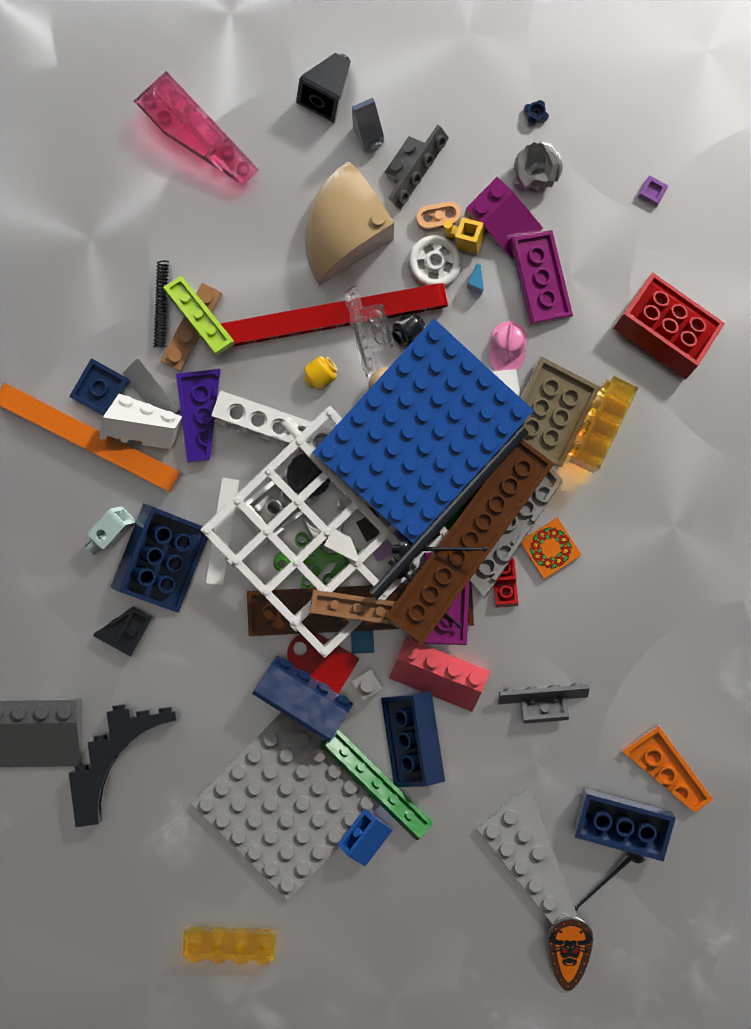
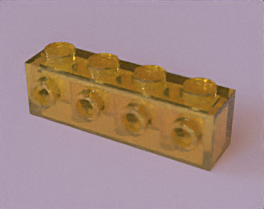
M186 926L183 930L182 958L188 959L189 962H201L202 959H211L213 963L234 960V963L245 964L247 961H257V964L262 965L270 964V961H274L276 957L277 929Z

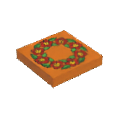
M558 517L528 535L521 544L543 579L581 556L580 551Z

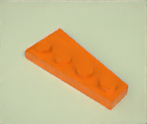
M659 724L622 750L626 756L635 761L638 766L666 787L694 813L713 800L712 796Z

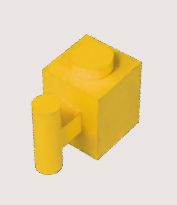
M462 217L459 227H457L450 220H446L443 224L445 237L450 240L455 238L456 247L459 250L478 255L485 237L484 223Z

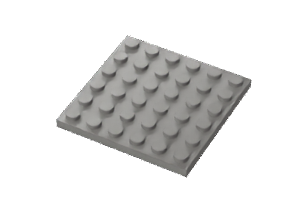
M281 712L199 795L192 805L289 900L339 848L337 844L362 811L367 809L373 813L380 804L320 746L323 741L315 733Z

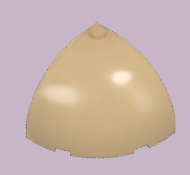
M346 162L339 167L321 186L313 200L307 217L305 231L306 254L312 274L319 286L394 240V221L369 183L350 162Z

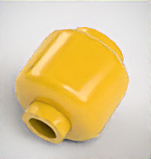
M318 356L304 368L306 375L304 380L311 388L315 386L322 390L336 379V371L338 369L329 357Z

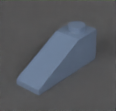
M370 98L352 106L353 128L363 150L369 149L371 151L379 148L382 145L381 143L384 142V134L374 99Z

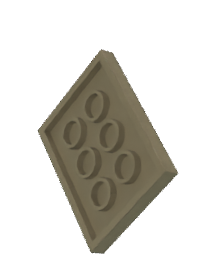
M540 357L520 397L534 410L521 425L529 432L523 440L555 463L554 465L562 467L597 396L600 386L544 357Z

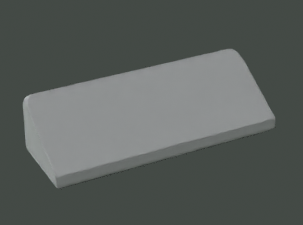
M139 358L123 372L124 376L131 380V385L145 403L171 411L177 415L180 413V410Z

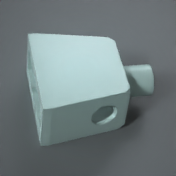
M122 506L109 509L88 532L91 540L85 546L91 554L96 555L101 549L105 550L113 547L135 525L136 520Z

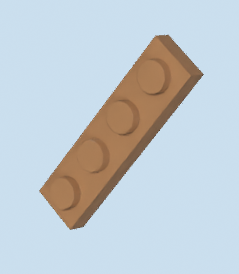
M201 283L196 293L211 313H213L222 296V292ZM183 317L160 360L162 363L182 372L200 338L185 317Z
M313 589L310 613L394 625L385 616L396 601L376 600L375 598Z

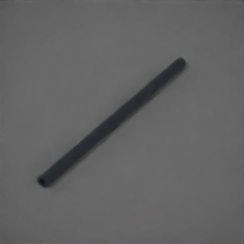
M520 426L507 442L369 591L372 597L377 600L529 434L523 426Z

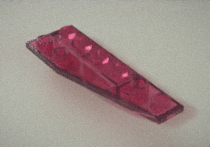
M167 71L134 100V103L165 136L241 185H244L259 171Z

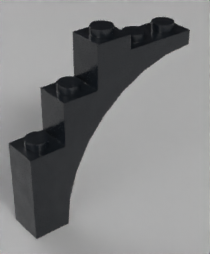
M126 704L114 705L112 706L113 710L107 711L110 738H107V734L93 736L94 740L87 742L91 768L88 767V764L75 766V770L69 772L75 827L97 825L102 822L104 786L110 769L120 753L132 740L143 732L157 725L178 720V710L172 711V707L158 708L159 713L150 714L149 710L137 711L136 716H134L133 707L126 708Z

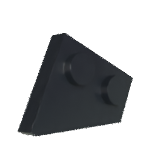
M132 606L122 615L96 631L93 636L132 657L154 617Z

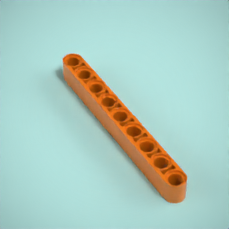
M3 383L0 388V406L171 492L180 474L179 471L112 437L107 436L106 440L99 439V430L6 383Z

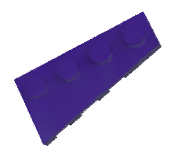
M221 369L176 373L187 463L210 460L214 418L211 415L217 401Z

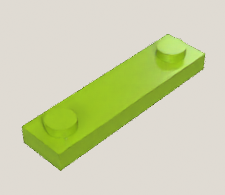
M182 275L163 287L164 292L215 356H218L234 345V340Z

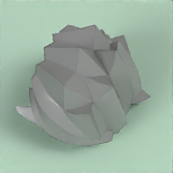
M533 142L531 145H526L524 150L522 149L517 154L514 163L515 168L511 172L515 175L512 181L519 185L521 191L529 188L539 191L541 187L545 186L552 188L554 181L557 182L562 174L563 164L560 154L553 148L552 144Z

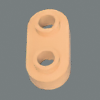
M454 202L424 206L417 213V224L425 230L444 227L443 224L446 220H450L454 225L460 219L461 210ZM450 211L453 213V217L447 218L445 213ZM425 216H430L432 220L430 222H425L423 218Z

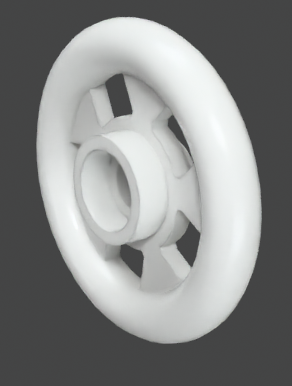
M439 235L422 238L413 246L409 255L411 274L424 286L443 283L445 286L456 279L462 266L459 249L450 239ZM431 245L434 251H430L426 255L423 248ZM443 246L450 251L447 257L439 251ZM438 259L439 264L434 266L431 264V260ZM417 260H424L426 268L419 270ZM446 262L452 264V269L449 273L443 271ZM429 272L439 273L438 279L428 278Z

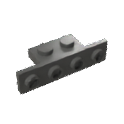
M437 125L425 143L408 136L385 170V174L388 177L398 181V184L388 197L396 208L402 209L449 139L441 126Z
M573 683L570 686L550 685L547 688L531 686L524 690L507 688L499 692L498 705L521 703L523 724L569 720L567 699L586 698L589 695L590 688L588 684L583 685L582 683Z

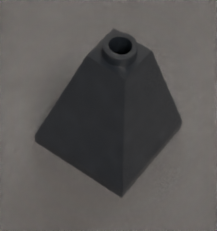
M334 53L301 75L296 103L335 123L351 63L349 57L345 54Z

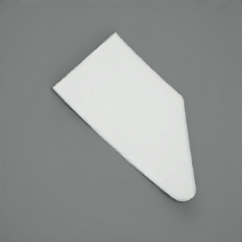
M333 528L324 546L354 561H358L359 557L351 537Z

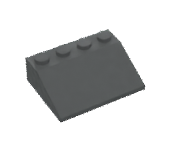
M82 698L0 699V767H64L82 765Z

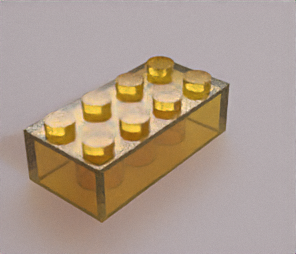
M613 376L610 380L606 379L602 383L597 393L600 398L595 403L593 402L587 414L591 417L589 421L586 420L582 424L578 433L581 437L579 441L573 443L568 453L571 456L569 462L592 473L600 469L638 387L616 376Z

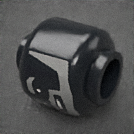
M407 313L393 323L392 337L399 345L409 346L424 330L425 323L420 316Z

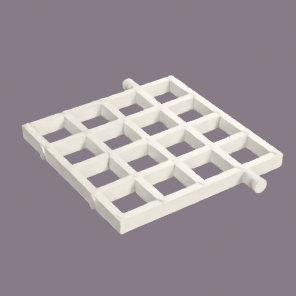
M328 406L302 432L297 429L298 425L296 423L293 424L291 422L292 419L288 416L279 427L281 429L285 428L287 430L285 433L288 436L291 434L294 440L200 529L226 556L225 559L232 566L235 565L290 622L289 625L296 632L299 631L324 658L363 620L345 618L348 622L323 646L301 623L310 614L311 600L293 615L272 591L295 568L317 590L333 592L355 569L374 587L379 580L363 562L385 540L391 545L400 544V540L393 534L396 529L390 524L385 526L364 504L365 501L360 496H357L338 476L312 454L314 450L305 442L328 418L335 425L342 420L331 406ZM299 447L322 472L297 495L274 470ZM266 477H269L291 502L266 525L243 500ZM328 478L351 503L326 526L304 503V500ZM237 506L261 531L235 555L212 529ZM296 508L320 530L297 555L273 532ZM358 509L380 533L358 553V561L344 556L349 563L324 585L303 561L328 538L333 528L337 529ZM443 527L426 547H437L448 530ZM267 537L289 559V562L264 585L242 560ZM421 551L410 563L408 574L411 575L417 568L420 570L423 566L424 552L433 551ZM406 578L396 579L378 599L385 600Z

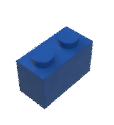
M364 809L337 845L348 857L366 866L393 830L381 818Z

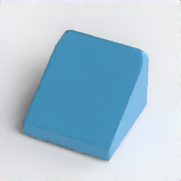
M476 264L467 283V288L482 294L484 288L481 265Z
M373 630L351 632L352 654L374 653Z

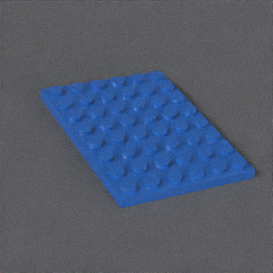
M433 319L314 449L312 454L413 544L534 410L438 321Z

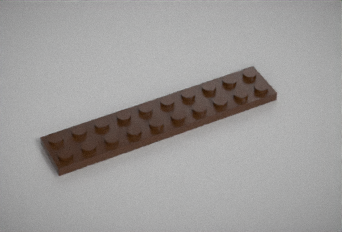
M522 440L482 484L437 545V547H487L488 551H433L386 614L385 618L420 645H423L555 463Z
M469 582L468 626H474L471 582ZM409 583L400 584L385 600L397 601ZM372 585L337 587L333 591L335 593L373 598L369 593L373 588ZM313 589H317L273 590L272 593L295 615L312 599ZM247 591L249 636L301 634L289 625L290 622L260 591ZM310 613L301 623L311 633L338 632L348 621L343 617ZM363 620L353 631L399 628L391 624Z

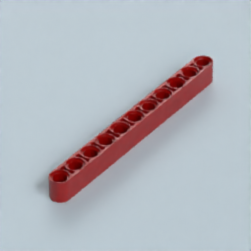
M438 283L220 324L234 340V345L231 347L395 318L404 316L407 313L417 314L448 307L445 285Z

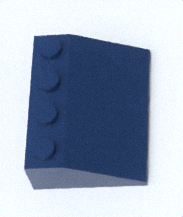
M143 503L110 587L118 592L179 613L208 539L200 530L203 526Z

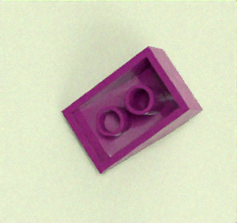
M498 177L468 205L464 214L468 219L484 223L485 235L512 260L514 257L509 239L514 236L538 233L543 229L516 194Z

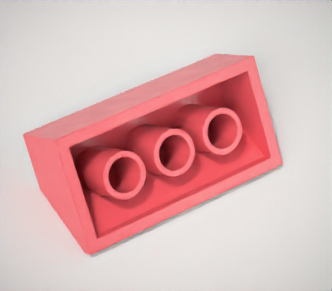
M405 637L389 679L421 692L432 691L433 697L472 712L483 691L490 671L428 645H420L415 640Z

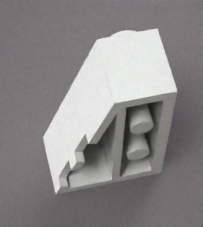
M118 394L103 416L99 439L106 440V437L109 436L121 438L120 442L128 443L129 439L142 441L144 446L171 449L178 437L182 416L157 408L149 403L135 400L129 396Z

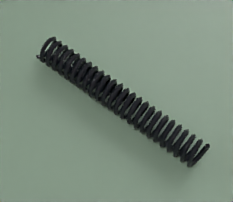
M160 260L156 266L157 286L155 291L157 293L155 294L156 314L154 315L155 335L153 337L155 339L153 348L166 347V345H163L166 341L158 340H166L164 337L167 335L158 333H166L167 331L165 330L167 328L158 326H167L165 324L167 320L158 319H167V313L159 312H167L166 308L168 307L159 305H167L168 300L159 298H168L165 292H159L160 290L164 291V289L158 287L166 286L160 285V283H169L168 278H160V276L169 277V271H160L169 270V264H160L161 262L169 263L168 260Z

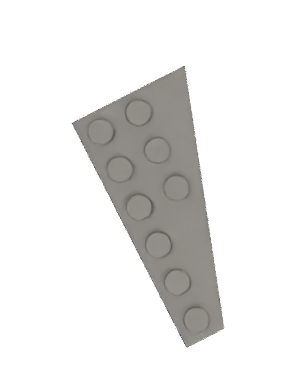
M553 468L544 477L470 579V582L484 599L561 485L562 479Z
M527 786L480 824L477 830L552 924L565 917L578 918L531 788Z

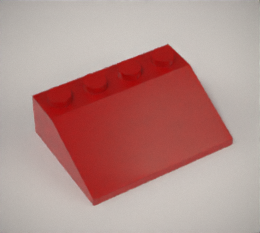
M652 272L613 329L678 375L687 379L698 367L725 323Z

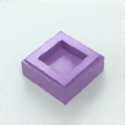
M649 175L638 197L657 207L668 185Z

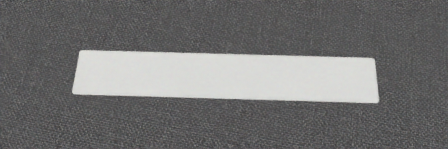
M222 478L217 513L238 494L239 480ZM235 508L214 527V533L228 548L230 546ZM213 542L206 583L223 586L227 560L225 559L226 556Z

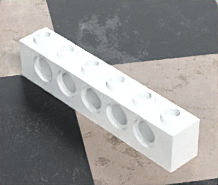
M221 390L211 415L215 419L214 423L225 427L228 424L237 426V431L249 434L250 431L257 433V438L270 442L271 438L279 441L278 445L285 448L294 440V437L291 434L288 436L285 432L283 434H276L273 431L275 423H282L288 416L292 419L291 422L293 424L296 423L298 425V430H304L312 423ZM233 408H240L243 411V416L240 419L236 420L230 416ZM255 415H260L264 418L265 422L262 426L256 427L252 424L251 420ZM321 425L305 442L314 450L317 447L315 444L316 439L319 437L325 438L333 429Z

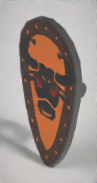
M565 917L556 921L549 929L547 936L552 970L557 982L565 991L573 990L584 976L593 947L594 938L591 927L587 922L577 917Z

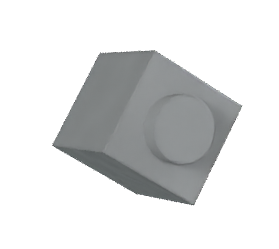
M372 669L352 680L363 701L383 689Z

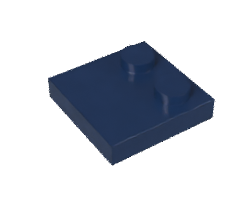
M91 358L69 397L104 416L118 394L123 395L131 380Z

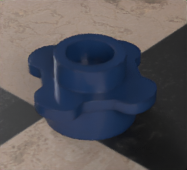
M538 100L524 106V112L528 115V123L530 125L548 120L549 114L546 112L544 101Z

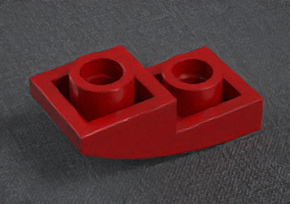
M514 558L510 560L494 584L496 608L518 606Z

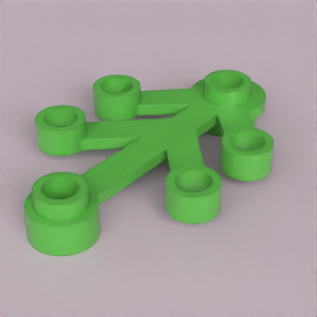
M304 532L298 533L295 537V544L301 548L311 541ZM304 537L306 541L304 543H300L298 541V538ZM319 546L312 552L314 555H309L303 561L305 565H315L311 572L316 577L319 576L329 563L338 562L330 573L323 576L322 583L324 585L327 584L326 578L335 577L349 563L342 554L338 552L328 554ZM282 552L274 557L273 566L277 571L283 568L279 566V561L283 560L286 564L289 562V559ZM305 576L301 578L300 586L302 589L313 587L312 583L308 586L303 584L304 580H308Z

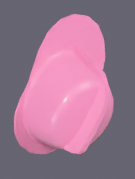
M506 321L498 324L493 330L489 358L492 367L496 371L513 369L518 371L523 365L527 335L524 328L518 323Z

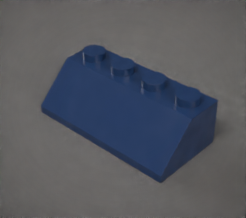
M276 656L252 693L329 743L353 705L346 696L337 694L327 684L318 682L308 672L299 670L289 660Z
M432 691L382 697L381 702L394 785L396 787H424L444 782L445 777Z
M584 788L578 808L574 837L664 862L676 817L672 811Z

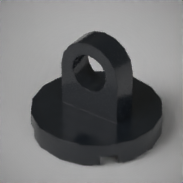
M305 453L299 454L291 460L287 467L286 477L288 485L295 493L299 494L322 471ZM327 478L308 498L319 496L329 487L330 480Z

